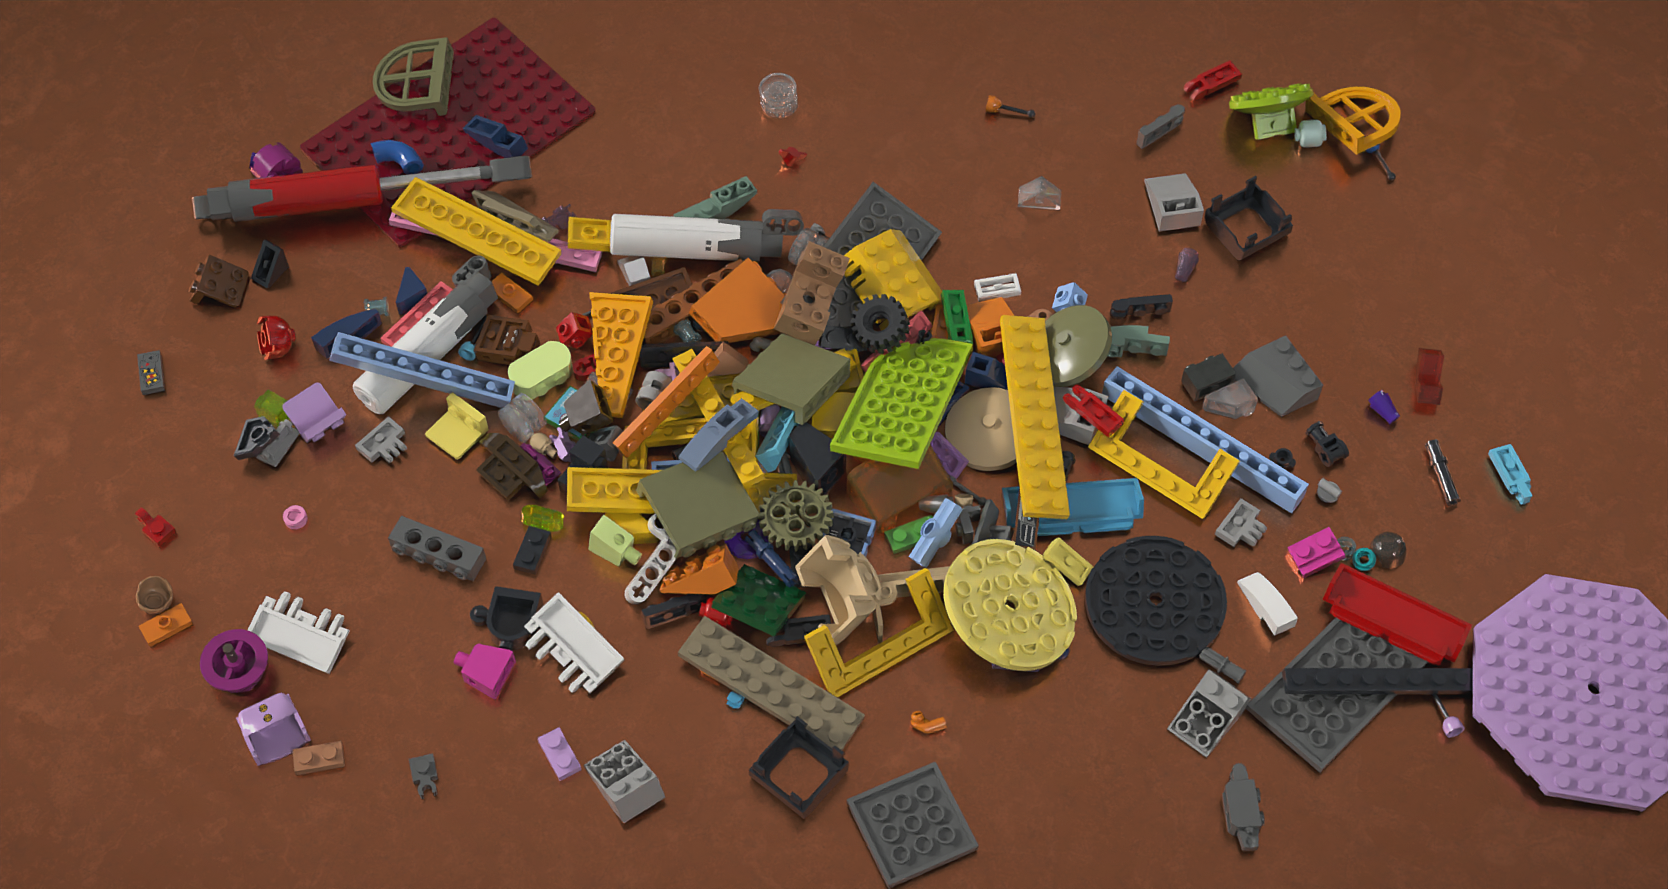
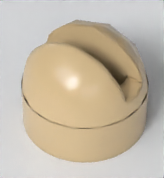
M956 494L955 503L960 507L972 506L973 495Z

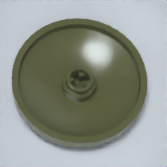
M1085 305L1071 306L1056 312L1045 321L1053 386L1066 387L1077 384L1090 377L1102 365L1111 347L1112 330L1107 319L1098 310Z

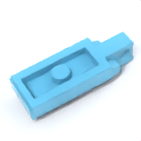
M1508 444L1490 449L1488 455L1506 488L1511 494H1515L1521 505L1529 503L1533 496L1530 492L1531 479L1513 446Z

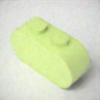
M548 341L512 362L508 369L509 380L515 381L513 393L519 398L533 400L538 396L546 394L549 389L556 385L563 384L570 378L573 371L570 351L560 342Z

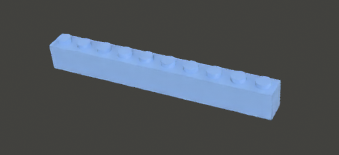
M1118 366L1104 381L1102 394L1109 396L1108 400L1116 403L1122 391L1126 390L1144 401L1136 415L1137 418L1208 462H1212L1219 449L1240 460L1232 477L1290 513H1293L1303 500L1309 485L1308 483Z

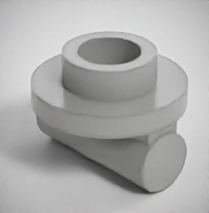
M1324 478L1318 484L1317 495L1324 502H1335L1342 493L1337 484Z

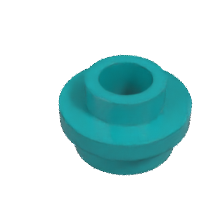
M1360 548L1354 552L1352 562L1358 570L1368 571L1375 566L1376 556L1372 550ZM1367 557L1369 561L1364 564L1360 562V558Z

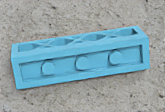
M783 406L755 455L768 473L776 470L789 445V435L793 427L799 425V423L795 422V411Z

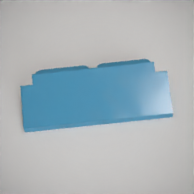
M1138 478L1066 483L1070 516L1068 519L1039 518L1037 536L1071 534L1073 532L1116 531L1133 528L1134 519L1143 518L1144 497ZM1019 487L1002 488L1006 526H1011L1012 528H1015Z

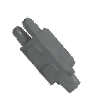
M1238 762V764L1233 765L1229 777L1230 781L1226 784L1222 794L1227 830L1232 836H1238L1242 851H1254L1259 847V831L1265 823L1264 813L1259 811L1258 805L1261 801L1259 788H1255L1254 779L1249 780L1246 766Z

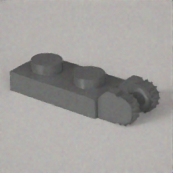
M1177 104L1171 107L1170 112L1164 116L1161 115L1151 124L1144 125L1138 132L1136 144L1143 149L1181 124L1185 107Z

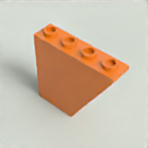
M747 258L691 306L689 314L716 342L728 341V343L753 339L758 336L766 337L782 334V332L775 330L774 326L782 307L781 301L786 293H782L777 288L776 282L762 272V268L757 262H752Z

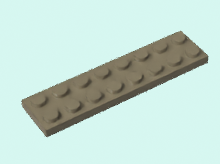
M706 616L703 617L678 651L680 658L786 724L790 725L797 716L808 724L806 729L832 749L835 745L843 751L865 718V714Z

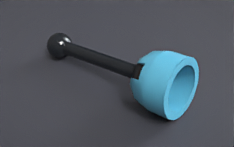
M487 315L482 318V323L472 341L465 342L460 347L458 353L463 359L468 361L475 359V343L480 336Z

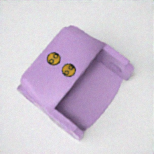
M278 693L242 710L236 718L257 766L281 759L293 753V749L301 748L311 741L289 694Z

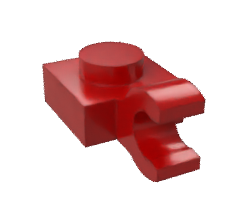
M142 507L135 512L138 521L145 526L141 529L143 534L158 547L176 533L175 528L159 514L153 519Z

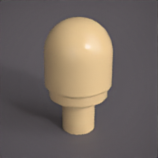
M535 433L532 435L530 445L538 453L548 454L553 459L558 455V451L553 447L554 443L545 434Z

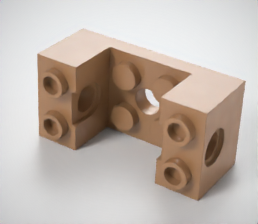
M809 241L797 263L774 329L801 341L816 345L827 325L830 316L828 310L833 295L845 274L850 258ZM803 296H811L813 303H807Z

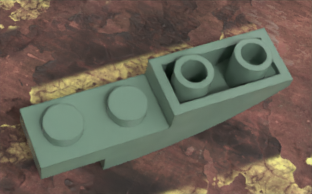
M745 176L710 192V198L673 214V217L726 219L751 200L758 190L748 177Z
M1112 326V343L1107 356L1122 357L1123 350L1132 353L1141 352L1154 356H1167L1170 337L1148 334L1149 326Z

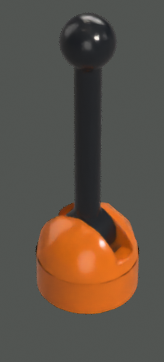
M989 95L985 110L986 112L995 113L1000 109L1026 114L1030 118L1035 117L1036 114L1034 110L1027 111L1002 105L999 98Z

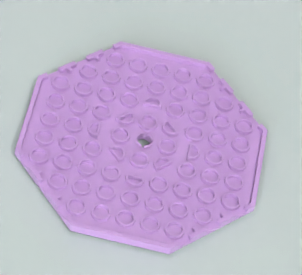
M1545 574L1474 627L1473 717L1489 729L1493 739L1503 749L1506 748L1512 754L1516 764L1527 776L1531 775L1540 785L1538 788L1545 795L1644 811L1668 791V619L1639 589ZM1593 684L1600 691L1599 694L1591 693L1588 690V685Z

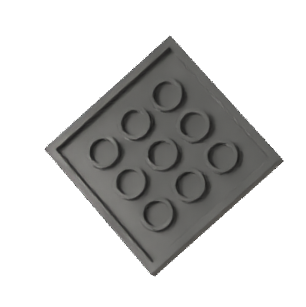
M936 761L847 799V805L888 889L979 849V845Z

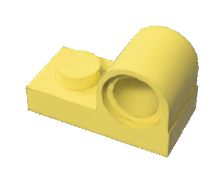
M1060 538L1052 541L1042 555L1044 557L1043 560L1052 569L1056 568L1077 586L1083 584L1093 568L1090 563Z

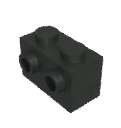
M1223 353L1217 356H1209L1198 364L1188 365L1183 371L1181 382L1195 402L1232 386L1236 372Z

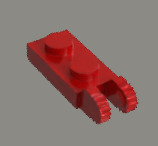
M1229 60L1197 75L1196 78L1184 85V90L1191 92L1200 85L1201 88L1194 91L1191 95V98L1197 101L1206 94L1213 93L1240 80L1242 73Z
M1078 384L1072 388V391L1081 401L1077 400L1070 393H1066L1063 396L1064 402L1071 409H1075L1078 414L1108 438L1124 424V419Z

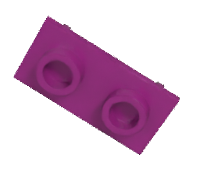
M523 443L520 445L538 463L546 486L562 474L543 454L538 453L530 444Z

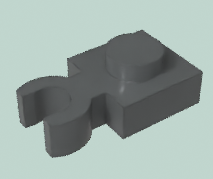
M433 753L409 759L414 785L419 784L418 794L420 798L424 799V791L428 788L432 789L434 796H437V787L432 782L438 779Z

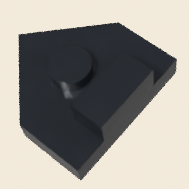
M265 416L248 419L245 421L234 457L238 460L256 457L281 434Z

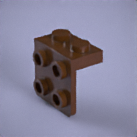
M208 255L203 263L199 262L196 267L195 274L198 276L196 280H193L189 288V292L192 293L189 301L198 304L205 295L232 307H238L249 272L217 257Z

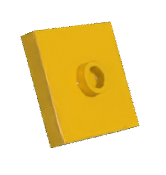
M569 217L567 248L610 252L611 220Z

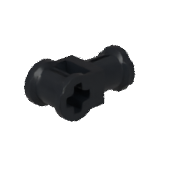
M1318 421L1306 430L1305 434L1316 443L1315 451L1319 454V458L1325 466L1330 467L1338 459H1345L1349 456L1346 444L1335 433L1329 435L1324 429L1323 422Z

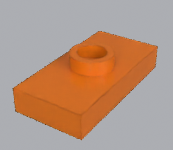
M500 273L491 281L498 299L517 314L533 301L532 295L503 273Z
M182 603L138 627L148 645L152 647L193 625V622Z

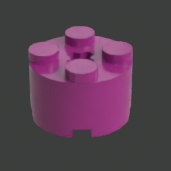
M276 143L277 145L274 146L268 144L260 149L253 158L255 162L254 167H251V172L256 178L303 173L300 161L282 143Z

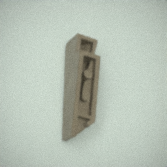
M474 190L472 192L480 209L539 239L550 242L559 232V229L494 191Z

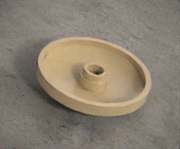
M993 387L982 388L960 398L948 413L945 423L946 439L969 461L967 466L977 470L995 471L1017 463L1008 390Z

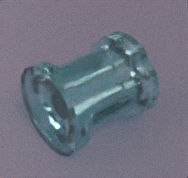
M387 297L370 301L369 299H364L365 311L376 309L379 315L389 316Z
M687 319L680 321L673 329V332L680 336L683 343L701 341V335L694 331L691 327L692 323Z

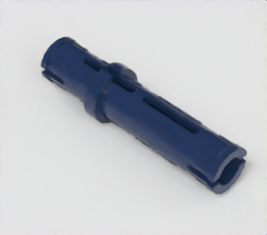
M756 530L749 532L748 535L751 539L746 536L745 541L756 551V556L759 559H763L785 582L787 587L794 586L796 582L793 579L798 581L799 576L773 550L774 547L771 543L766 542Z

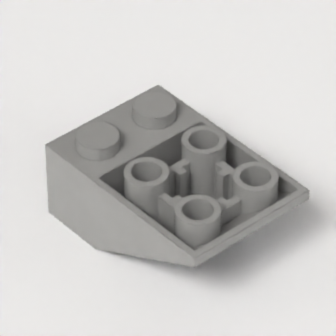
M1186 173L1144 180L1159 231L1201 226L1204 209L1199 193Z
M1053 387L1059 434L1089 445L1097 432V428L1078 414L1075 409H1071L1064 402L1063 396L1066 393H1070L1077 400H1081L1074 395L1072 388ZM1085 389L1107 405L1109 396Z
M1208 670L1167 729L1205 757H1208L1239 719L1252 698L1215 672Z
M625 740L584 764V768L623 823L665 798L657 776Z

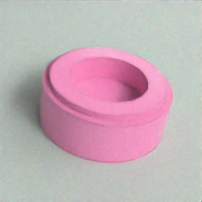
M290 506L283 513V520L290 529L302 528L307 523L306 511L301 506Z

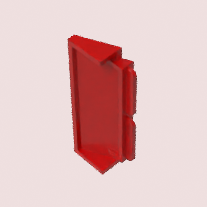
M1340 563L1322 599L1332 604L1329 613L1334 617L1373 636L1387 640L1390 644L1439 666L1443 658L1455 663L1472 627V624L1343 563Z

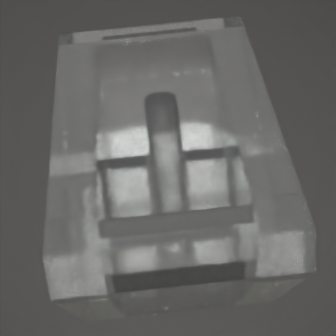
M1043 176L1019 187L1018 207L1060 210L1061 190Z

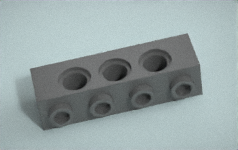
M404 516L399 518L388 537L391 549L395 553L411 556L419 563L426 562L431 564L439 571L444 572L446 570L462 580L469 579L474 581L486 560L483 547ZM419 540L418 543L411 544L412 542ZM434 549H440L437 552H432ZM455 557H461L458 560H452Z

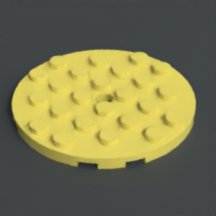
M990 539L972 544L953 561L944 582L946 610L956 632L982 658L1011 670L1030 671L1040 669L1056 661L1070 646L1075 635L1074 627L1077 620L1075 601L1063 576L1056 568L1052 569L1043 560L1044 557L1030 547L1025 549L1015 545L1014 541L1004 539ZM1006 600H1009L1010 602L1014 603L1015 610L1014 608H1011L1008 604L1005 605Z

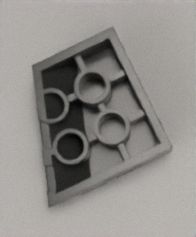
M1286 335L1249 352L1233 367L1236 372L1234 380L1239 382L1244 390L1247 392L1251 391L1259 397L1260 402L1281 417L1318 400L1323 388L1322 382Z

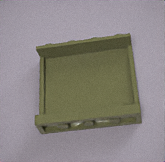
M782 333L751 364H748L739 376L734 378L732 387L734 388V394L744 391L795 411V422L804 425L850 377V358Z
M722 451L696 472L682 462L640 479L636 489L640 498L646 496L677 549L674 555L675 559L682 556L685 558L689 557L696 550L703 547L708 549L715 545L717 541L722 539L729 540L743 530L744 532L752 530L756 527L760 516Z

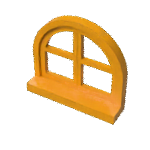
M1347 87L1333 91L1321 98L1314 93L1312 97L1306 100L1305 111L1315 120L1317 119L1322 124H1325L1326 129L1356 155L1392 137L1400 125L1401 112L1397 102L1388 94L1373 88ZM1364 98L1377 103L1361 110L1349 99ZM1342 101L1356 113L1343 118L1330 106ZM1385 108L1390 118L1388 123L1382 127L1369 115ZM1364 119L1377 132L1364 137L1352 124Z

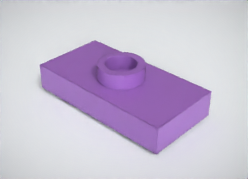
M935 432L926 453L948 475L957 479L969 461L939 432Z

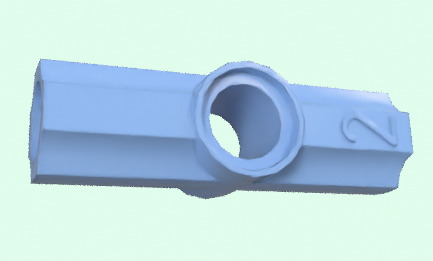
M945 498L934 517L928 519L922 525L920 531L921 538L912 550L909 558L927 568L937 550L949 542L951 538L950 529L962 512V507Z

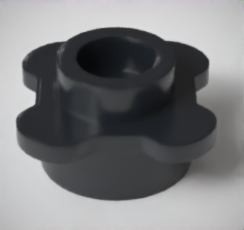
M1280 448L1275 453L1272 452L1269 455V460L1283 469L1296 465L1292 452L1286 448Z

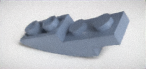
M742 398L731 407L727 404L692 438L679 455V460L696 472L727 447V441L756 419L759 411Z

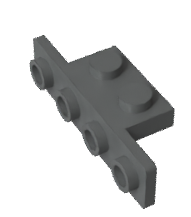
M991 499L986 500L985 506L981 511V519L978 527L975 529V537L972 544L990 539L1012 540L1014 530L1011 526H995L999 516V509Z

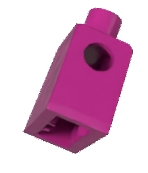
M476 644L470 655L458 651L454 659L455 665L463 667L461 673L464 681L495 700L516 662L513 651L482 644Z

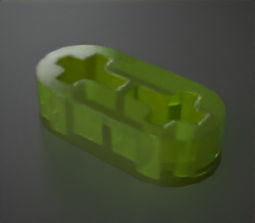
M526 505L522 508L521 521L528 526L556 532L563 528L564 515L559 511L549 508Z

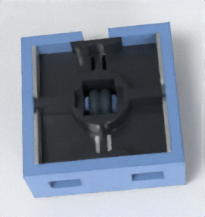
M832 509L834 518H831L833 525L828 526L829 534L823 533V537L829 535L840 538L850 543L849 548L857 554L861 552L866 557L868 545H871L876 530V520Z

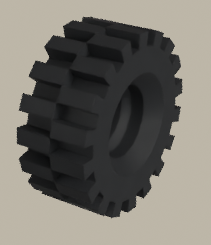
M875 294L872 295V300H869L867 297L864 299L865 304L859 303L857 305L858 311L854 310L852 313L854 319L851 318L853 326L851 328L859 344L865 350L868 348L870 352L875 353L877 349L879 354H884V349H887L889 353L893 351L891 347L896 346L899 348L901 346L900 340L905 342L907 339L905 333L909 334L910 329L908 325H910V322L899 301H896L892 296L888 299L886 294H882L881 298ZM885 318L889 321L886 329L882 331L873 330V324L877 320Z

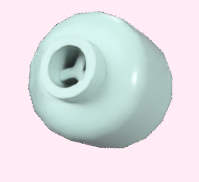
M1317 119L1301 121L1299 128L1295 129V141H1299L1303 148L1321 146L1322 142L1326 141L1325 124H1322Z

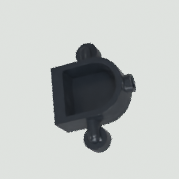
M495 586L489 609L482 605L473 607L470 611L471 621L476 626L487 624L490 637L498 648L511 651L526 647V643L536 634L537 629L531 634L524 626L543 607L542 595L539 592Z

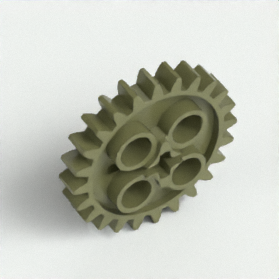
M797 480L794 481L793 486L785 482V488L783 489L776 485L777 492L769 490L770 498L763 497L764 504L759 505L760 529H763V535L768 536L770 543L776 540L778 548L785 544V550H788L790 546H794L795 551H797L799 545H802L807 550V543L815 546V539L821 540L823 538L822 533L829 534L828 526L833 525L831 518H834L832 502H829L828 495H823L822 488L816 491L815 484L808 488L806 481L801 486H798ZM793 500H800L797 503L792 502ZM812 513L817 514V515L812 516V517H811V516H808L809 514H812ZM780 514H781V515H784L783 517H780V518L775 517V516L780 515ZM795 528H799V529H800L799 531H796V532L791 531V530H793V529H795Z

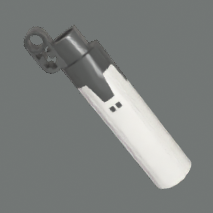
M768 209L763 213L762 221L613 214L610 231V252L612 255L726 261H736L740 258L742 261H745L749 258L752 262H759L760 256L781 257L783 235H799L804 229L802 215L798 211ZM771 219L775 220L773 224H769ZM791 220L799 221V223L795 226H790L788 224Z
M474 256L457 270L452 277L455 288L392 347L440 360L488 313L487 308L498 298L493 283L490 281L492 275L486 259L483 256ZM365 371L354 382L353 390L358 399L368 409L377 414H384L414 384Z

